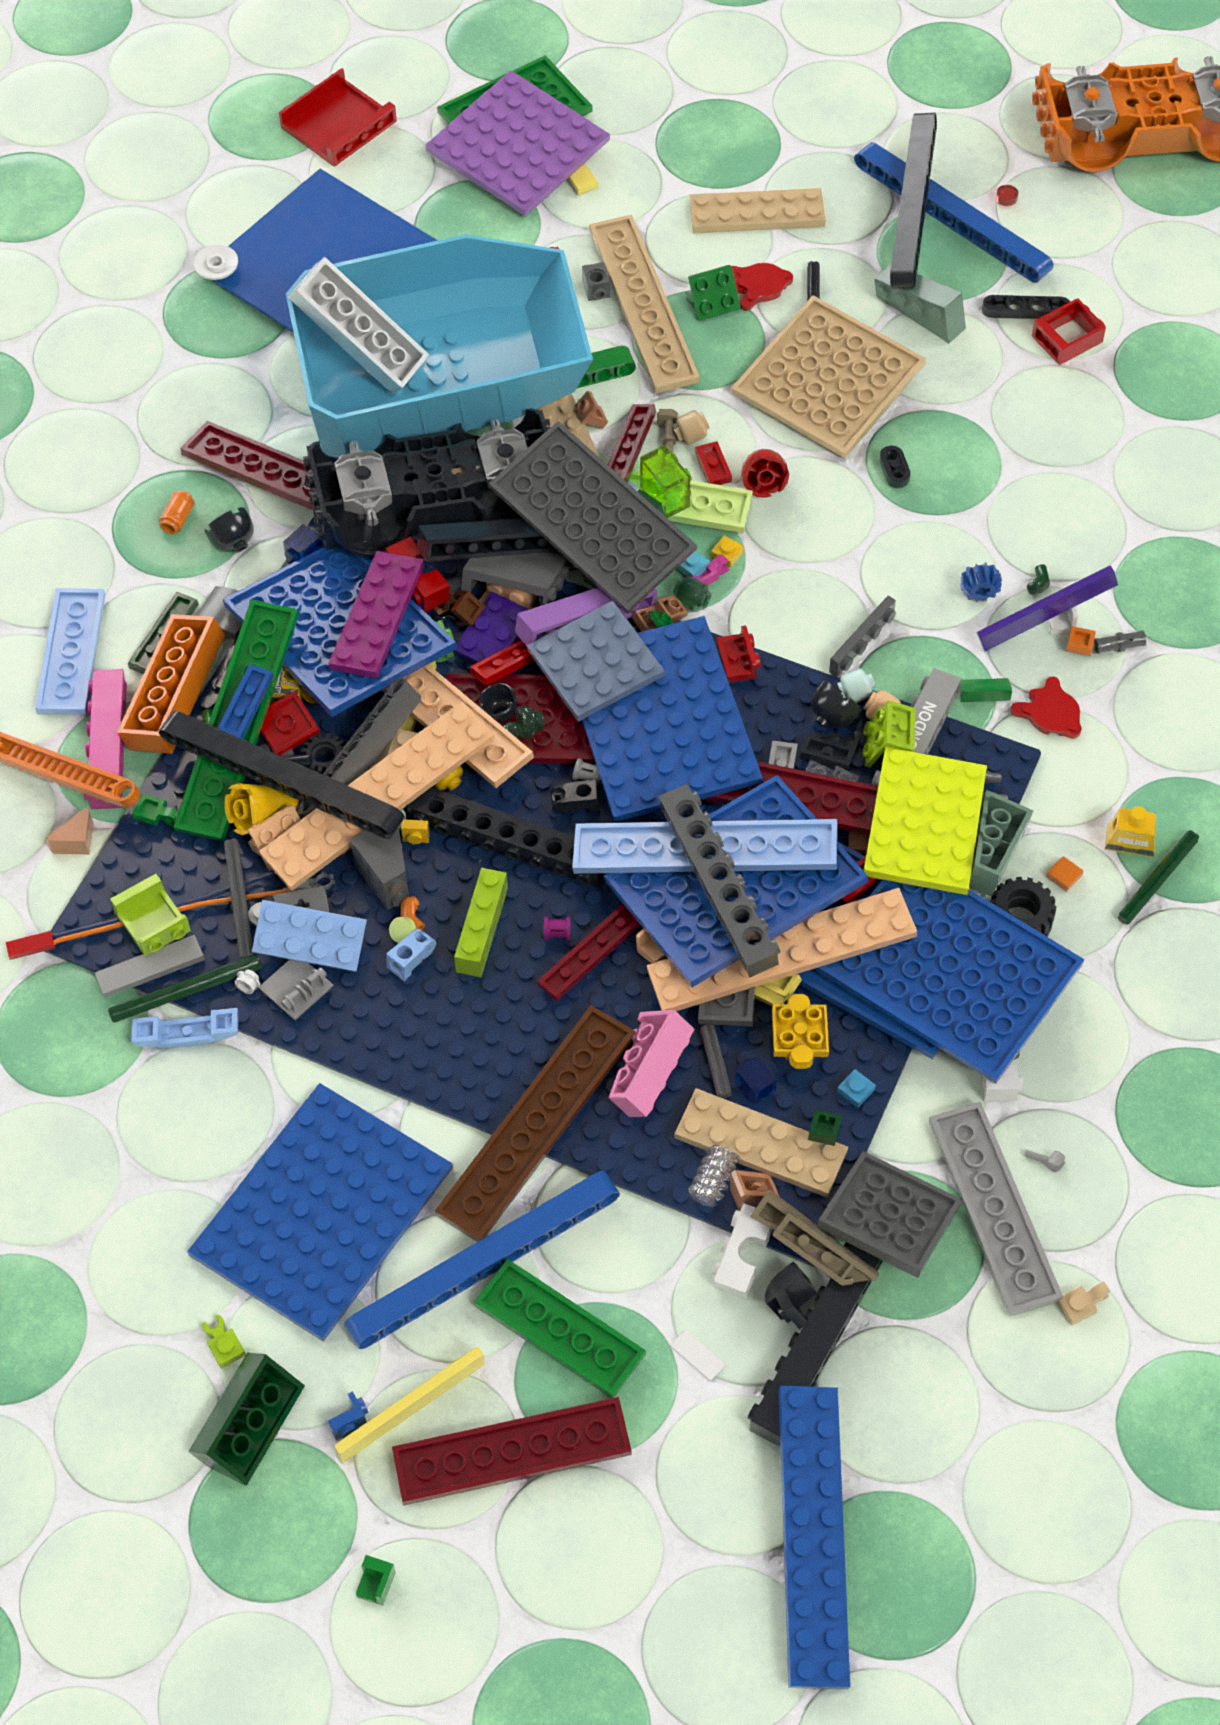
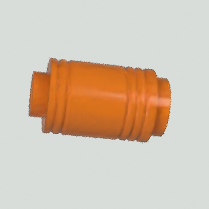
M183 490L175 491L159 519L160 528L166 533L174 535L181 531L195 505V501L190 493Z

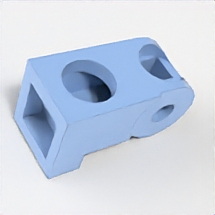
M421 929L414 930L387 953V968L405 981L411 975V971L433 952L436 947V941Z

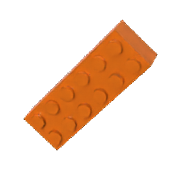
M171 614L117 731L129 750L173 753L176 746L164 740L158 731L173 711L176 710L189 716L225 637L214 617Z

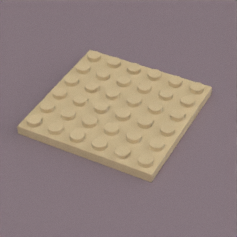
M813 295L732 386V393L845 459L924 367L926 358Z

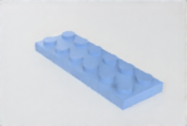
M56 588L35 707L37 714L87 715V704L90 697L88 684L89 680L93 678L106 596L104 589Z

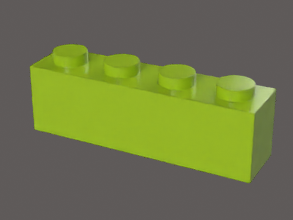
M481 868L454 956L457 973L482 978L508 890L507 873Z

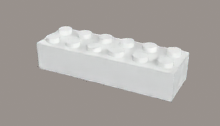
M326 257L314 265L288 296L295 305L392 394L405 386L429 356L419 344Z

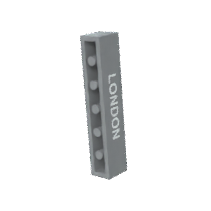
M933 668L930 676L924 677L920 687L922 692L920 695H915L911 707L916 708L913 752L929 754L959 694L962 678ZM876 771L872 785L879 786L881 771Z

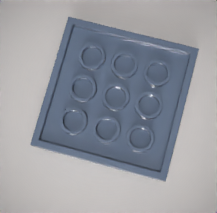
M614 601L527 645L528 652L578 722L665 676L662 666Z

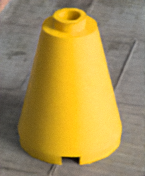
M238 783L229 787L232 790L230 794L225 796V812L229 824L234 823L237 828L234 831L240 835L249 834L248 830L286 806L293 805L296 810L299 800L265 785Z

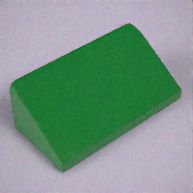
M1008 678L961 680V702L1011 701L1012 687Z

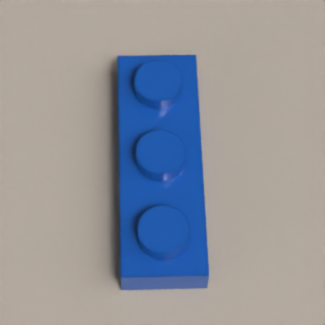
M249 664L218 729L240 739L244 738L274 678V674L271 671Z

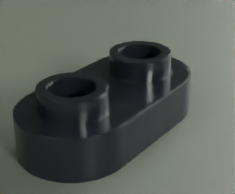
M893 445L884 447L880 452L879 461L888 484L895 488L905 487L910 481L911 472L903 451Z

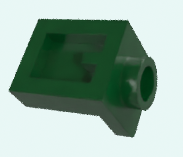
M815 1109L808 1140L835 1146L842 1115Z

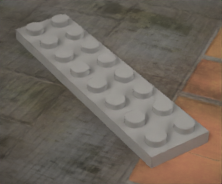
M981 1102L930 1116V1126L960 1199H962V1204L1009 1317L1058 1303L1059 1300L1063 1299L1062 1292Z

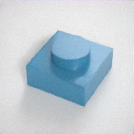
M854 1069L838 1086L837 1092L859 1108L875 1091L876 1085Z

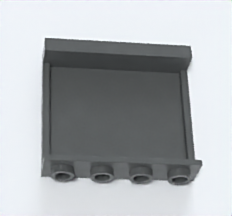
M559 551L470 558L463 568L461 590L471 592L476 583L482 581L543 596L542 605L555 601L557 591L562 590L564 580H568L571 569H575L576 566Z

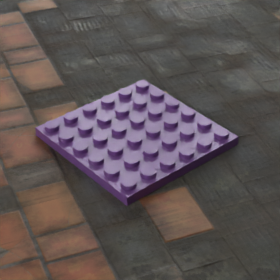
M510 70L425 146L427 152L526 217L609 142L610 134Z

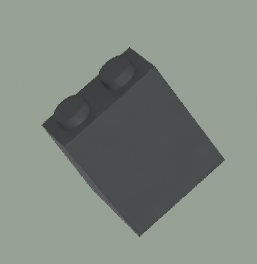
M399 827L391 839L382 838L369 831H364L351 838L350 843L356 869L387 910L394 906H400L402 900L407 896L409 897Z

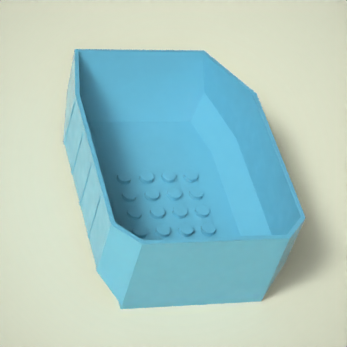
M460 235L333 264L429 354L405 386L394 394L388 391L288 298L311 269L305 270L286 293L309 408L322 451L332 457L339 458L341 455L350 454L349 443L353 441V444L354 441H358L359 448L363 452L375 450L382 444L387 434H391L399 439L451 431L458 423L462 424V428L465 431L489 426L490 421L493 419L494 422L495 419H498L500 423L510 422L525 415L526 409H538L574 393L593 360L564 250L472 235Z

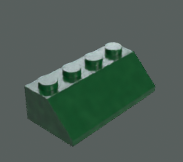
M247 1352L188 1452L209 1468L247 1486L305 1385L268 1355Z

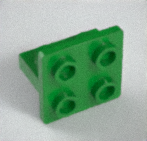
M731 265L721 266L688 276L691 290L685 291L687 300L694 303L698 320H704L740 309Z

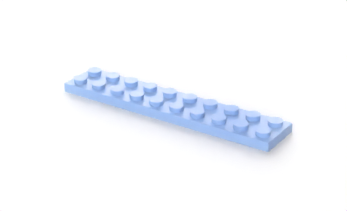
M837 819L712 821L713 826L710 828L713 833H719L724 844L721 847L724 854L729 853L735 865L732 868L733 871L837 870ZM668 822L576 824L573 855L574 874L694 872ZM697 834L693 838H700L703 835ZM707 855L704 857V859H711L714 856Z

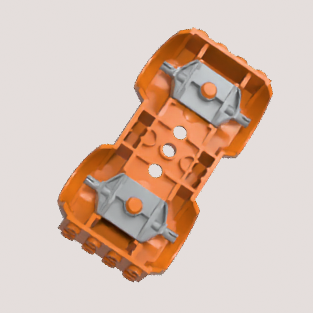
M1212 56L1205 57L1204 63L1206 67H1200L1195 73L1183 71L1178 66V57L1173 58L1171 63L1124 67L1110 62L1098 75L1086 74L1085 66H1082V68L1078 66L1076 68L1077 77H1072L1067 82H1061L1052 77L1050 74L1051 63H1046L1044 66H1040L1039 76L1035 78L1036 92L1032 93V103L1037 108L1036 119L1041 123L1040 134L1045 139V153L1049 154L1050 162L1068 161L1074 167L1087 172L1108 170L1119 164L1126 156L1198 151L1202 156L1220 162V66L1214 64Z

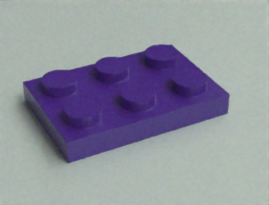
M491 591L483 603L485 605L484 609L474 624L466 628L456 643V649L453 650L454 654L476 664L511 646L519 640V636L515 633L517 613L529 609Z

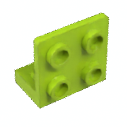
M888 700L881 709L879 708L876 711L872 720L866 723L863 732L864 736H866V744L863 748L865 767L870 768L885 751V747L910 752L914 751L916 708Z

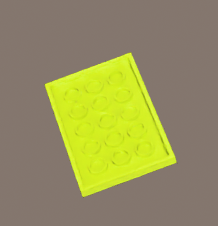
M885 747L864 865L866 875L877 879L967 895L987 765Z

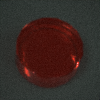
M1007 184L1000 186L996 193L997 202L1003 206L1014 205L1018 199V189Z

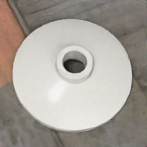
M210 245L196 253L193 259V266L199 276L209 280H219L230 276L236 270L238 257L236 252L228 246Z

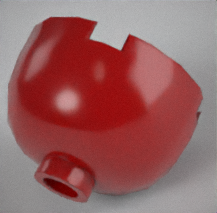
M759 449L752 452L743 462L741 476L746 489L752 490L754 496L763 498L771 497L769 493L781 492L787 485L790 475L786 461L778 452L771 449Z

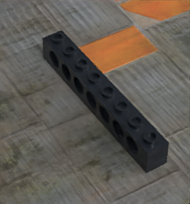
M429 788L409 803L407 807L409 820L428 821L429 828L436 830L442 835H451L465 843L480 845L487 851H497L505 854L510 859H519L530 863L533 867L548 869L561 877L568 876L584 885L598 887L604 873L574 874L573 855L575 837L439 789ZM558 852L559 854L552 855L550 853Z

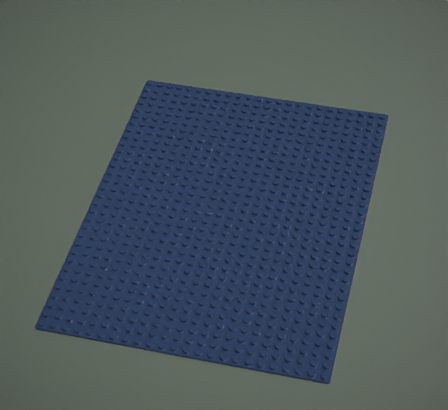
M314 516L280 569L325 546L324 540L319 541L317 526H320V524L315 523ZM418 535L410 536L417 544ZM423 558L424 568L421 573H429L437 569L450 585L449 594L461 590L460 580H462L463 568L469 559L425 562ZM564 580L562 590L557 591L555 601L592 589ZM478 581L470 592L478 600L481 599L487 590L486 582ZM539 598L537 599V601L535 602V604L533 605V607H532L531 609L540 606V605H539ZM456 602L450 604L449 611H446L444 613L438 614L435 611H433V609L426 612V614L429 615L432 619L436 617V615L442 617L447 614L453 615L456 619H458V617L450 611ZM444 603L441 604V605H439V606H437V607H439V608L444 607ZM632 617L627 618L631 626L636 628V633L641 632ZM451 618L442 620L445 629L450 628L454 641L457 643L468 626H458L456 621L454 622ZM711 632L713 641L716 646V637L723 636ZM237 638L195 702L189 715L190 717L203 722L202 712L206 709H214L218 697L215 683L217 678L223 675L227 668V663L232 656ZM753 648L754 654L758 653L760 658V668H757L756 678L730 682L729 685L756 760L769 764L772 741L798 744L794 769L872 785L876 771H881L884 752L870 768L865 767L863 748L866 744V736H864L863 732L866 723L871 721L866 717V710L864 709L868 699L857 703L862 711L849 726L834 728L829 725L827 728H824L815 721L817 715L812 711V695L823 681L839 689L837 683L841 682L840 678ZM454 654L453 657L448 658L444 662H436V671L445 679L446 673L470 674V666L474 665V663ZM535 661L510 673L544 675ZM380 690L333 717L320 704L309 703L303 697L302 702L320 729L322 737H326V733H330L331 738L336 735L339 741L342 739L344 745H346L385 693ZM900 700L901 704L911 707V703ZM947 717L928 755L987 765L986 771L1000 773L1002 780L1000 783H984L983 793L988 790L997 794H1006L1008 800L1020 804L1041 757V751ZM417 721L413 732L419 733L424 729V726ZM260 731L256 746L262 744L269 745ZM855 731L862 732L860 743L848 772L799 758L800 750L807 734L825 735L839 732L841 737L853 736ZM305 742L292 749L295 756L302 755L301 750L304 748ZM178 746L175 747L172 754L163 753L141 787L140 797L144 793L164 799L167 802L168 808H174L179 811L198 755ZM328 752L321 753L316 756L315 760L321 763L329 762L334 758V754ZM463 763L460 765L463 769L460 777L462 782L452 791L448 788L441 790L575 837L576 824L668 822L662 810L614 822L602 783L600 786H597L600 812L590 813L589 810L572 811L566 814L553 812L550 791L554 786L585 781L581 779L573 780L575 764H525L495 788L467 763ZM245 777L243 784L263 785ZM701 800V806L706 804L707 807L714 804L711 801ZM137 801L127 809L54 924L51 932L52 934H57L118 918L110 898L154 874H157L162 881L163 888L173 903L198 898L230 886L224 842L229 839L238 840L244 880L269 870L262 857L252 851L248 844V841L252 839L250 834L240 835L236 833L234 829L237 828L234 823L229 824L224 842L175 831L172 826L167 825L162 820L158 822L157 826L135 820L132 812L138 803ZM406 805L404 812L406 814V820H409L407 809L408 805ZM685 814L682 817H690L692 814ZM429 828V843L420 844L403 842L402 830L399 831L409 897L414 896L419 901L418 909L415 910V916L425 924L422 931L436 941V947L433 952L411 971V975L405 981L387 968V953L398 944L391 938L389 927L395 918L400 917L401 905L394 906L389 910L384 907L356 869L351 849L345 854L338 856L309 879H316L322 873L333 874L334 878L332 880H335V884H332L326 890L330 913L367 920L357 972L310 964L316 970L322 968L327 974L325 978L334 986L296 1020L259 988L255 989L252 994L239 990L235 985L237 978L170 1002V1004L202 1017L211 1016V1010L238 1008L239 1032L490 1135L496 1131L590 1005L632 1030L639 1029L640 1022L637 1019L640 1012L661 1011L647 971V965L651 963L637 952L636 935L643 929L641 925L557 1002L537 986V981L623 904L605 882L604 875L598 887L584 885L568 876H558L548 869L533 867L530 863L519 859H510L505 854L497 851H487L480 845L465 843L457 837L442 835ZM837 828V841L848 847L849 831ZM553 852V853H550V854L556 855V854H559V853H558V852ZM481 868L507 873L508 890L481 978L457 973L454 956ZM277 874L245 885V893L248 895L282 890L288 887ZM323 877L316 884L326 886L331 880ZM309 883L310 887L315 885V883ZM231 891L208 900L231 897ZM273 896L247 900L248 912L254 904L262 902V900L274 902ZM232 902L201 906L180 912L187 917L191 931L186 933L181 939L174 940L168 944L195 935L205 960L133 988L149 994L241 960ZM544 917H549V919H566V917H571L570 940L552 937L544 940ZM250 922L252 943H254L257 926ZM124 926L61 942L55 945V949L44 951L92 972H98L143 954ZM254 953V955L259 957L262 967L260 970L254 971L259 977L260 985L289 959ZM798 985L793 994H804L809 998L810 1005H826L829 1055L828 1057H813V1064L808 1069H796L786 1057H774L772 1006L756 998L754 1001L752 1026L714 1025L731 1087V1096L723 1099L808 1132L810 1131L815 1109L842 1115L836 1142L847 1146L848 1152L828 1198L771 1176L779 1197L817 1225L819 1218L861 1153L868 1151L913 1048ZM698 1004L676 1011L694 1028V1031L690 1037L689 1044L683 1049L676 1067L671 1071L664 1089L659 1093L654 1102V1107L647 1117H629L609 1099L617 1073L625 1067L626 1062L623 1057L626 1050L632 1048L634 1042L632 1040L547 1154L546 1158L590 1176L599 1171H605L617 1187L732 1233L734 1227L731 1226V1222L738 1208L730 1191L731 1172L734 1170L762 1172L675 1139V1132L695 1089L697 1088L717 1096L700 1033L701 1026L708 1024H699ZM854 1069L876 1085L875 1091L859 1108L837 1092L838 1086ZM774 1229L772 1230L766 1248L814 1266L772 1236L775 1231Z

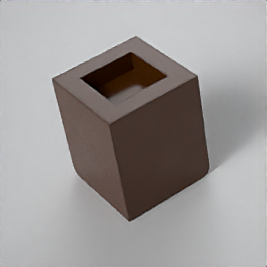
M469 591L455 592L453 598L457 601L450 611L458 617L456 624L458 626H472L485 605Z

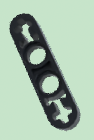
M989 295L983 300L982 313L989 318L1039 319L1071 301L1061 296ZM1012 304L1019 305L1021 308L1018 310H1014L1009 306ZM1040 305L1044 309L1035 310L1032 306Z

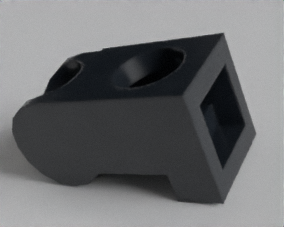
M596 780L557 785L550 791L551 806L555 813L566 814L579 810H589L590 813L600 812Z

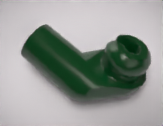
M1044 564L1035 567L1036 578L1026 586L1031 595L1042 593L1050 585L1047 566Z

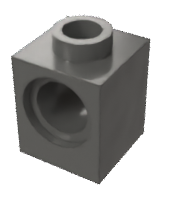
M604 262L582 266V282L588 301L609 298L610 280Z

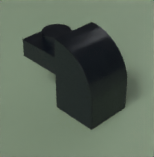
M793 1261L770 1281L765 1292V1302L781 1320L784 1319L786 1323L792 1321L800 1330L808 1323L800 1306L815 1296L817 1291L807 1275Z

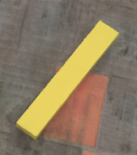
M475 1347L336 1443L335 1450L341 1462H346L484 1366L483 1352L479 1347Z

